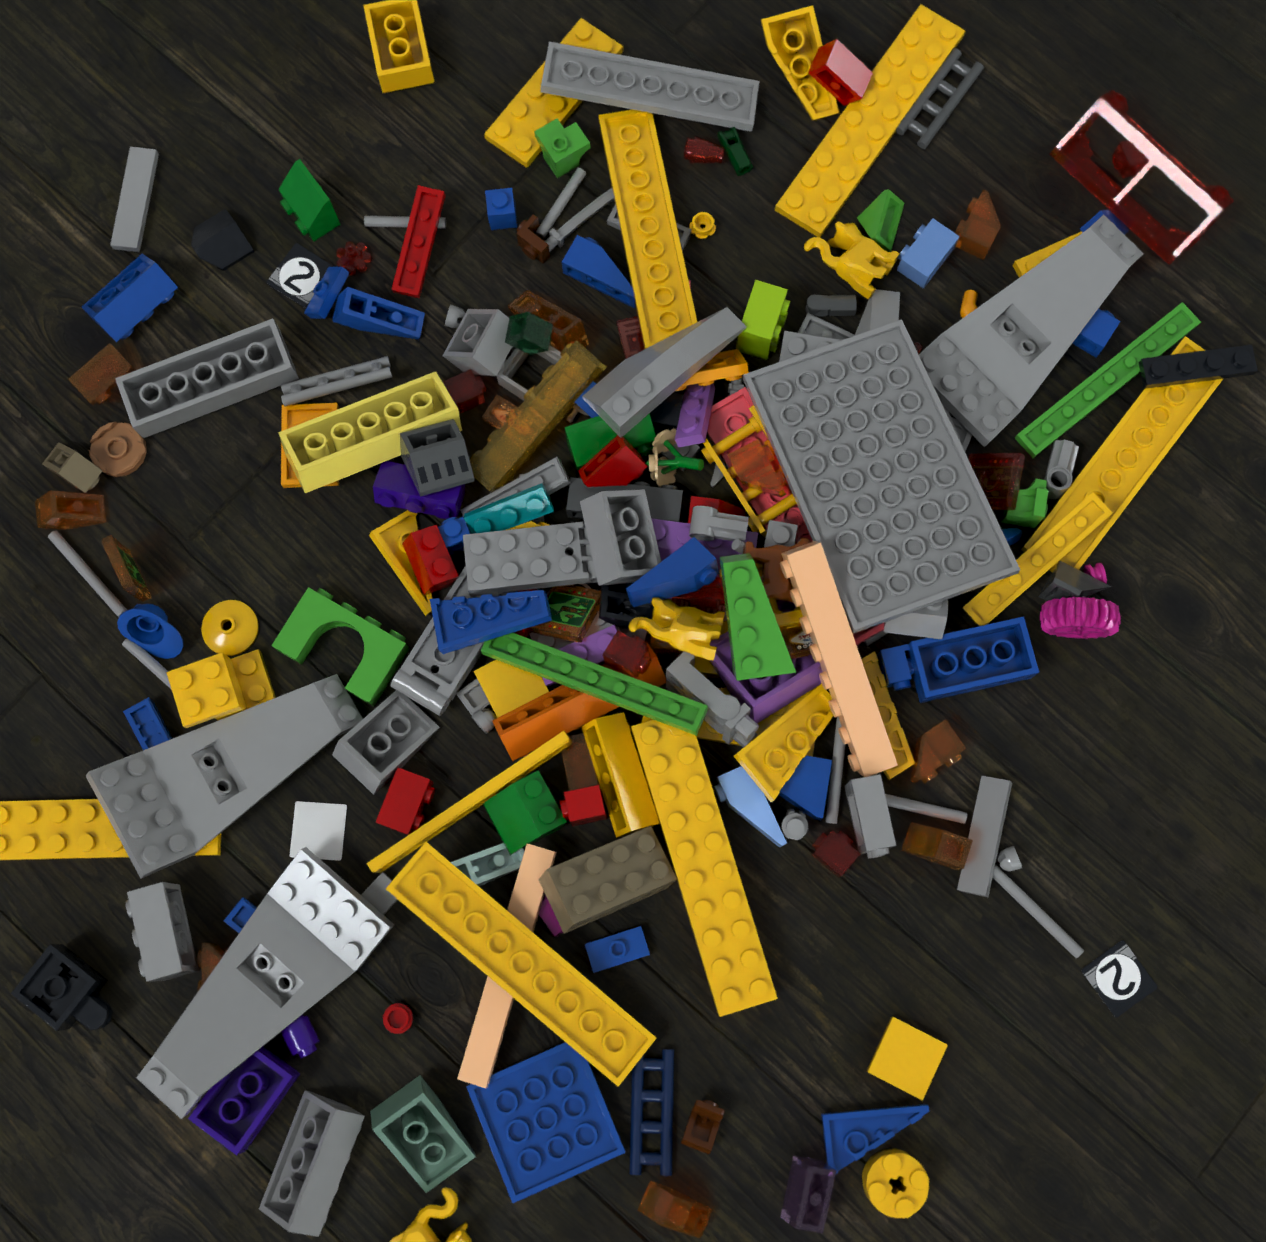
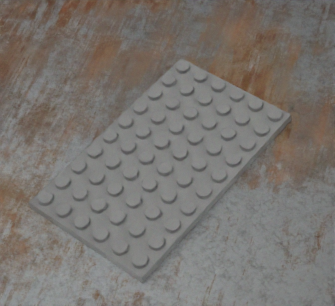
M902 319L743 375L745 386L813 541L822 544L853 634L1018 574L1020 571L1018 563Z

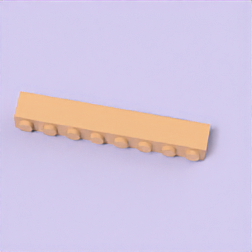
M813 541L781 553L784 561L780 562V566L785 578H790L793 589L790 590V595L796 607L800 606L803 617L800 618V623L806 635L810 634L813 645L809 646L814 661L820 663L822 672L819 673V678L825 690L829 689L832 700L828 701L833 716L839 717L842 727L838 728V732L843 744H848L851 754L848 755V761L854 772L857 771L863 777H868L898 766L822 544Z

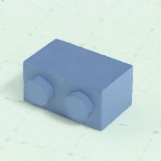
M932 218L927 226L922 224L913 237L915 242L911 247L906 245L898 256L900 263L897 271L924 289L955 249L960 236Z

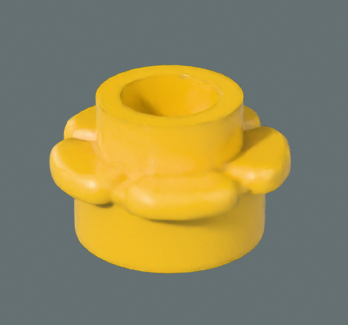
M697 213L692 218L689 229H692L691 233L696 234L697 238L706 239L708 235L711 236L716 231L715 220L709 213Z

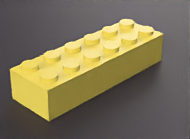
M435 371L278 432L285 455L304 492L308 493L400 456V433L451 419L455 420L460 431H462L458 407Z

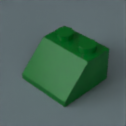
M300 159L295 161L278 189L283 198L280 204L288 215L293 213L297 218L294 223L302 235L308 234L313 242L339 226L340 222L330 199Z
M539 770L511 784L483 803L510 855L526 848L527 844H533L560 830L567 822L563 818V814Z

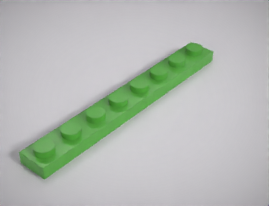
M1182 302L1018 433L1015 439L1034 459L1055 440L1140 373L1139 361L1141 359L1163 355L1194 330L1201 321Z
M515 633L485 641L481 648V652L485 656L696 736L708 711V706Z

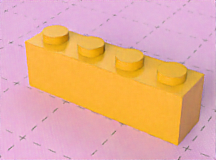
M624 712L595 718L581 726L616 838L660 824L648 789L649 786L639 761L640 757L631 736V728Z

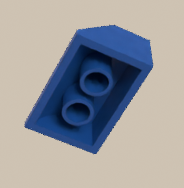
M141 254L81 308L117 342L120 339L124 340L129 337L134 331L133 327L140 321L144 322L149 319L154 313L153 309L160 303L168 302L174 296L173 291L178 287L155 261Z

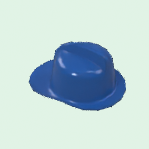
M146 603L136 604L133 609L126 610L119 616L117 625L121 634L148 653L164 659L174 658L181 653L183 638L179 631L168 623L166 613L159 606Z

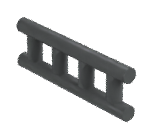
M953 48L896 128V133L899 135H903L909 129L921 138L917 145L922 149L927 148L984 69L980 62H975L972 68L960 62L958 59L962 53L957 48ZM951 69L964 77L957 88L944 81V78ZM936 89L950 97L943 108L929 100ZM922 109L935 116V119L928 128L914 120Z

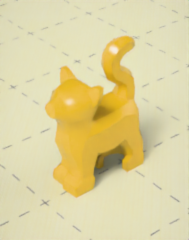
M839 221L835 224L836 232L834 237L829 239L828 242L822 238L813 237L804 243V250L806 252L812 248L819 249L823 262L834 269L839 277L848 282L855 291L868 300L876 290V288L870 285L874 278L881 279L888 275L900 254L896 251L887 252L883 250L873 239L862 235L855 223L843 224ZM830 246L847 251L840 257H834L831 255Z
M653 597L651 602L654 607L652 619L635 617L628 625L631 632H635L637 629H645L654 638L668 642L675 649L714 661L717 647L710 646L711 638L719 639L725 612L718 611L715 614H711L695 607H679L671 599L662 600Z
M443 1188L441 1192L446 1199V1204L444 1206L427 1205L421 1209L407 1229L393 1237L390 1242H441L428 1225V1221L430 1218L444 1219L453 1215L458 1207L456 1193L451 1188ZM465 1222L449 1235L446 1242H472V1239L466 1232L468 1224Z

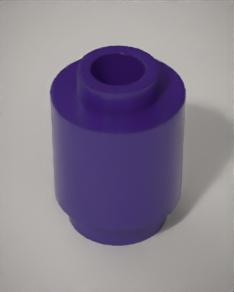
M302 1014L281 1031L292 1056L299 1054L302 1059L317 1050L315 1044L319 1043L320 1040L308 1016Z

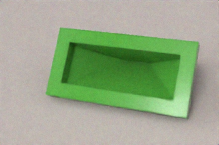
M889 189L884 190L857 217L870 238L887 252L892 250L904 207V202Z

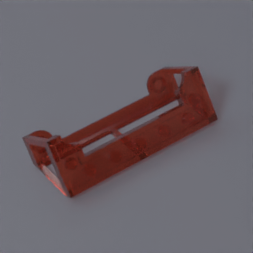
M1111 90L1093 104L1049 155L1170 265L1197 243L1234 200L1229 196V192L1220 185L1206 187L1126 114L1128 111L1126 98L1122 94ZM1099 115L1149 159V162L1124 189L1090 159L1093 152L1089 148L1088 142L1090 140L1085 136V133ZM1154 165L1209 214L1192 234L1189 231H1180L1174 226L1168 230L1165 229L1128 194Z

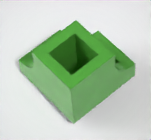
M557 118L534 131L535 138L542 149L543 158L557 178L580 166L581 156L590 149V142L576 122L564 128Z
M1035 479L1028 489H1017L1015 499H1005L1001 522L1035 528L1042 520H1045L1048 510L1047 480Z

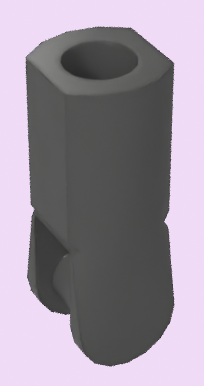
M811 295L807 299L805 308L806 314L809 313L816 317L855 316L856 295Z

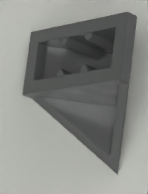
M1059 561L1038 597L1045 601L1053 600L1054 598L1061 599L1062 597H1088L1112 586Z

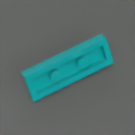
M543 483L465 513L464 520L471 534L502 531L554 512V507Z

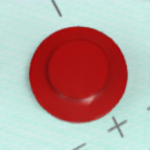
M402 1003L390 1005L383 1015L384 1026L389 1032L394 1034L406 1032L413 1023L411 1009Z

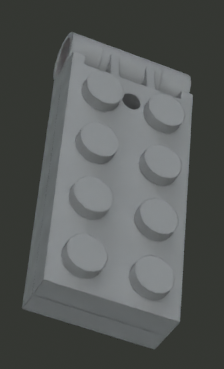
M583 522L463 535L467 585L470 596L583 583H598L585 523L583 524ZM569 551L573 552L572 555H566Z
M464 567L444 600H453V597L465 596V598L481 597V595L470 596L466 567ZM509 592L493 593L492 595L504 596ZM432 617L403 665L395 674L391 687L441 716L481 656V648L484 642L442 654L438 649ZM435 668H439L437 673H433Z

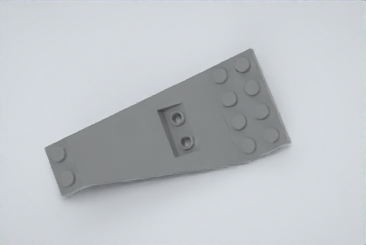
M1103 215L1086 231L944 331L919 354L942 405L985 447L1022 411L1129 267L1144 253L1113 222Z
M335 674L146 750L91 770L87 773L86 778L138 875L142 879L195 855L331 741L349 732L363 718L340 678ZM204 760L209 761L212 766H207ZM218 785H222L225 791L219 790Z
M307 847L301 849L266 894L165 1040L136 1078L179 1118L183 1119L206 1091L360 969L394 924ZM262 958L267 960V966L262 963ZM284 977L289 980L290 986L284 983Z

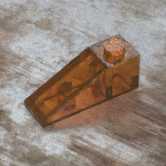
M526 290L508 305L509 310L537 337L570 359L589 345L581 319L529 290Z

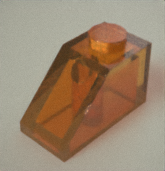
M50 490L35 501L37 528L66 530L106 522L103 495Z

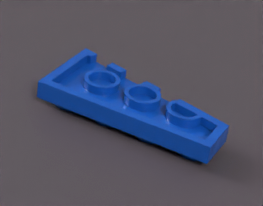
M544 590L511 592L504 596L486 594L481 595L479 598H465V596L453 597V600L430 599L438 649L442 654L552 621L547 594Z

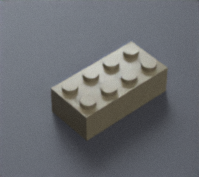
M649 826L548 868L538 880L565 934L667 889L677 880V877L652 827Z

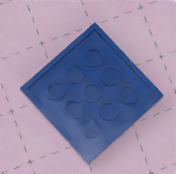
M566 1042L492 1074L488 1088L474 1084L466 1086L512 1203L626 1152L589 1062Z

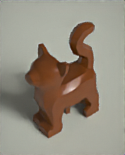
M802 538L791 547L773 545L765 548H755L752 542H745L743 554L750 553L755 563L763 565L762 577L760 578L768 599L793 602L790 595V590L793 589L790 578H785L780 566V562L784 561L781 553L810 543L809 539Z

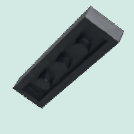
M1252 345L1143 358L1139 361L1144 389L1254 375L1258 371Z

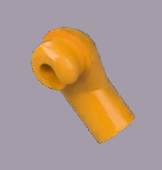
M974 290L964 292L960 309L962 318L978 308L976 306L978 295Z

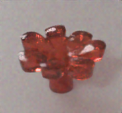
M350 241L346 243L345 249L341 247L337 249L336 255L340 258L337 261V267H346L349 275H354L356 268L360 272H364L367 269L365 262H371L372 256L370 253L365 252L367 247L364 243L359 242L355 246Z

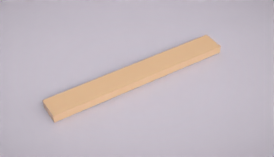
M527 844L507 911L534 932L545 894L538 879L548 868L553 867L557 852ZM487 977L457 1078L458 1080L483 1088H488L514 1000L510 994L490 977Z

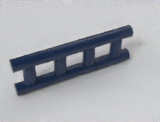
M662 1049V1058H644L643 1055L632 1069L630 1175H642V1165H660L661 1176H672L674 1049ZM644 1070L662 1071L661 1090L643 1089ZM643 1102H661V1121H643ZM643 1133L661 1134L660 1153L642 1152Z

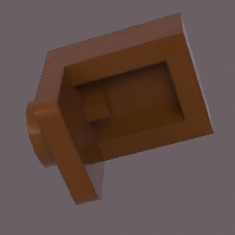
M533 214L528 220H523L517 228L518 245L522 247L523 252L530 259H537L544 264L550 257L549 245L535 235L539 227V220Z
M696 1100L691 1110L681 1144L710 1154L725 1110L719 1108L712 1101Z

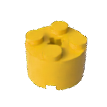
M899 1149L883 1150L872 1155L864 1166L862 1183L865 1194L881 1213L893 1218H909L924 1205L929 1191V1178L922 1165L908 1153ZM891 1178L895 1180L898 1178L901 1185L892 1189L889 1180Z

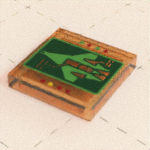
M111 535L101 539V543L123 589L142 602L152 598L130 550Z
M574 585L552 587L547 596L552 621L530 627L533 633L581 643L599 611L601 591Z

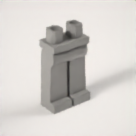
M683 652L666 669V688L673 693L707 705L708 711L704 721L718 733L723 734L722 739L728 745L735 740L739 745L745 747L757 737L755 732L759 728V725L750 718L751 708L745 703L740 706L737 698L723 694L694 667L695 656Z

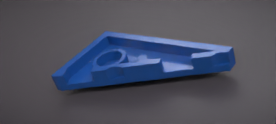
M921 1104L821 1114L828 1175H836L839 1170L848 1164L862 1158L871 1149L877 1148L894 1137L900 1130L920 1120L923 1115L929 1112V1105Z

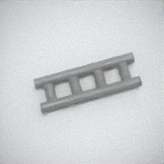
M385 356L282 384L281 389L284 395L281 396L283 405L285 407L392 378L389 358Z

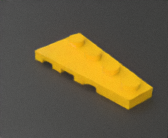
M874 651L861 660L898 766L883 771L890 780L914 765L915 762L903 728L900 726L896 715L897 711L894 703L891 701L886 687L887 683L884 675L881 673L878 658Z

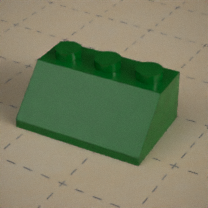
M650 413L623 436L642 457L652 453V443L656 437ZM600 416L564 427L567 446L578 475H580L578 470L617 436Z

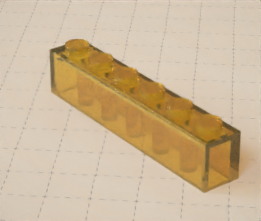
M577 340L573 344L569 343L562 350L560 360L555 365H550L544 371L542 381L537 386L531 387L524 395L525 401L519 408L516 407L508 413L505 418L507 422L500 430L496 429L490 434L487 439L489 443L482 451L478 450L470 458L474 477L490 492H494L508 483L576 404V399L607 368L600 359Z

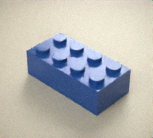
M1024 617L943 634L942 639L924 638L911 641L909 643L910 650L907 653L908 658L910 657L913 663L914 674L912 675L920 703L1031 679L1039 673Z

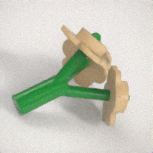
M665 429L657 434L652 443L654 455H648V461L646 462V465L649 466L651 479L656 480L660 488L662 485L675 483L674 475L676 474V469L680 467L699 471L704 467L703 459L684 457L673 446L676 444V429ZM668 450L675 456V459L667 460L666 457L658 459V454L661 452L665 453Z

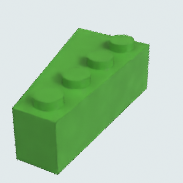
M750 553L720 557L732 667L736 680L796 673Z

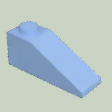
M742 766L717 777L718 785H715L714 789L720 802L726 800L728 807L779 848L787 844L764 793Z

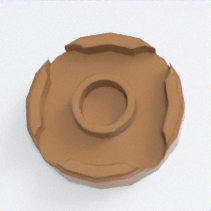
M110 422L100 427L90 441L89 456L93 464L100 468L104 474L114 477L127 476L136 471L144 462L147 453L145 439L133 429L131 424L125 422Z

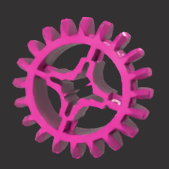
M1062 597L1061 599L1054 598L1053 600H1048L1042 605L1040 623L1042 630L1049 635L1077 639H1097L1098 637L1105 638L1117 633L1121 624V615L1119 613V606L1105 599H1095V597Z

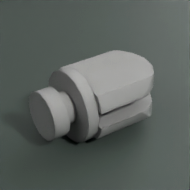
M788 809L782 821L783 835L788 839L799 840L808 830L805 813L800 810L799 813H794V809Z

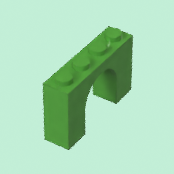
M308 587L271 646L302 665L316 641L326 631L336 627H348L356 630L362 636L364 654L345 689L374 707L410 649L404 642L406 638L392 629L389 633L380 629L382 624L370 616H366L365 619L356 615L358 610L345 602H342L341 606L333 602V596L325 590L319 588L316 592Z

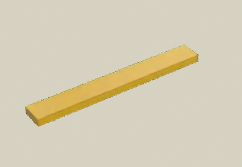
M562 731L367 863L368 867L374 873H382L421 847L425 842H428L483 805L484 802L572 745L573 741L565 731Z

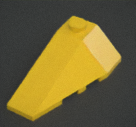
M813 6L761 19L767 48L811 119L814 121L838 114L836 98L808 74L818 48L823 46Z

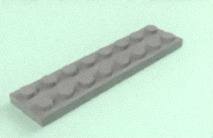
M549 41L540 92L729 128L735 127L736 129L752 132L759 81Z

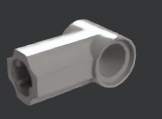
M1064 439L1055 440L1053 443L1045 478L1043 479L1047 480L1046 489L1048 490L1047 498L1049 499L1061 498L1072 483V472L1079 446L1075 445L1072 441ZM1051 479L1058 480L1062 487L1053 485Z
M694 506L689 537H695L701 541H713L714 539L734 541L739 539L745 542L749 517L719 513L717 509L708 506Z

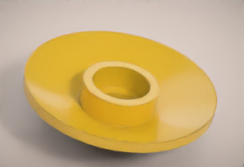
M237 600L222 601L215 604L206 613L202 621V636L206 645L212 651L218 654L224 653L226 656L238 655L249 649L255 642L259 630L258 619L254 611L245 603ZM227 621H231V628L229 630H224V623Z

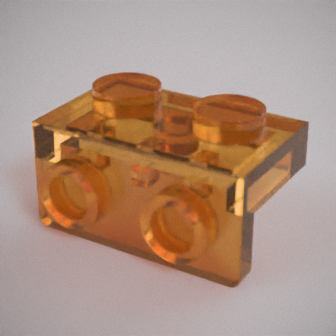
M109 343L68 380L90 404L93 405L97 402L100 405L112 395L110 390L117 385L115 378L132 372L134 368Z

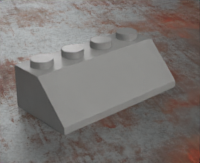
M305 1090L259 1210L288 1232L319 1237L365 1116L347 1105Z

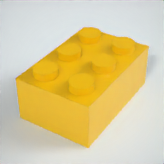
M387 0L363 5L382 92L386 93L435 83L417 0Z

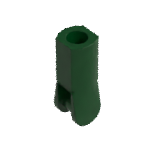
M731 127L730 130L724 133L721 131L717 132L719 143L727 154L737 176L749 173L753 169V164L742 145L736 128ZM734 141L735 144L729 146L728 142Z

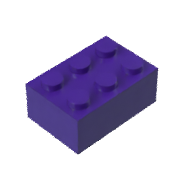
M262 1046L211 1087L188 1119L235 1155H239L245 1152L300 1073Z

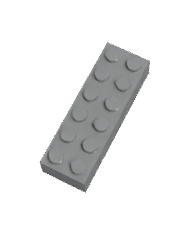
M273 318L115 378L131 425L142 438L299 379L282 333Z

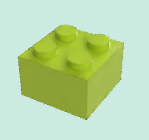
M755 280L742 319L746 329L738 335L736 349H739L741 353L768 360L770 351L776 352L781 329L785 325L790 301L786 300L788 289Z

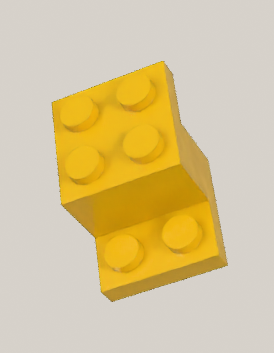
M259 649L232 659L224 653H219L166 672L182 725L185 728L214 718L219 721L276 698L262 653Z

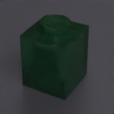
M530 312L510 316L505 343L529 355L548 351L553 324Z

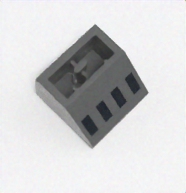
M454 419L400 433L401 457L420 497L474 482V475L465 441Z

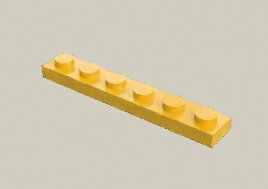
M1092 492L1016 560L1020 568L1018 574L988 584L962 609L978 626L987 625L1113 512Z

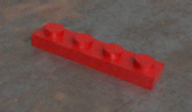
M419 185L417 187L391 289L394 293L420 299L446 196L444 191Z

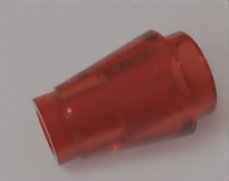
M694 136V138L687 137L683 159L689 160V163H721L724 147Z

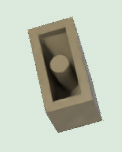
M58 442L42 463L46 468L84 493L97 485L100 480L99 475L102 472L100 468L81 454Z

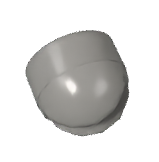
M450 305L444 326L458 328L461 322L458 318H463L465 312L457 306Z
M481 709L471 718L487 734L494 728L492 720L496 719V715L490 709Z
M1014 846L1000 851L997 860L1003 870L1009 872L1022 868Z

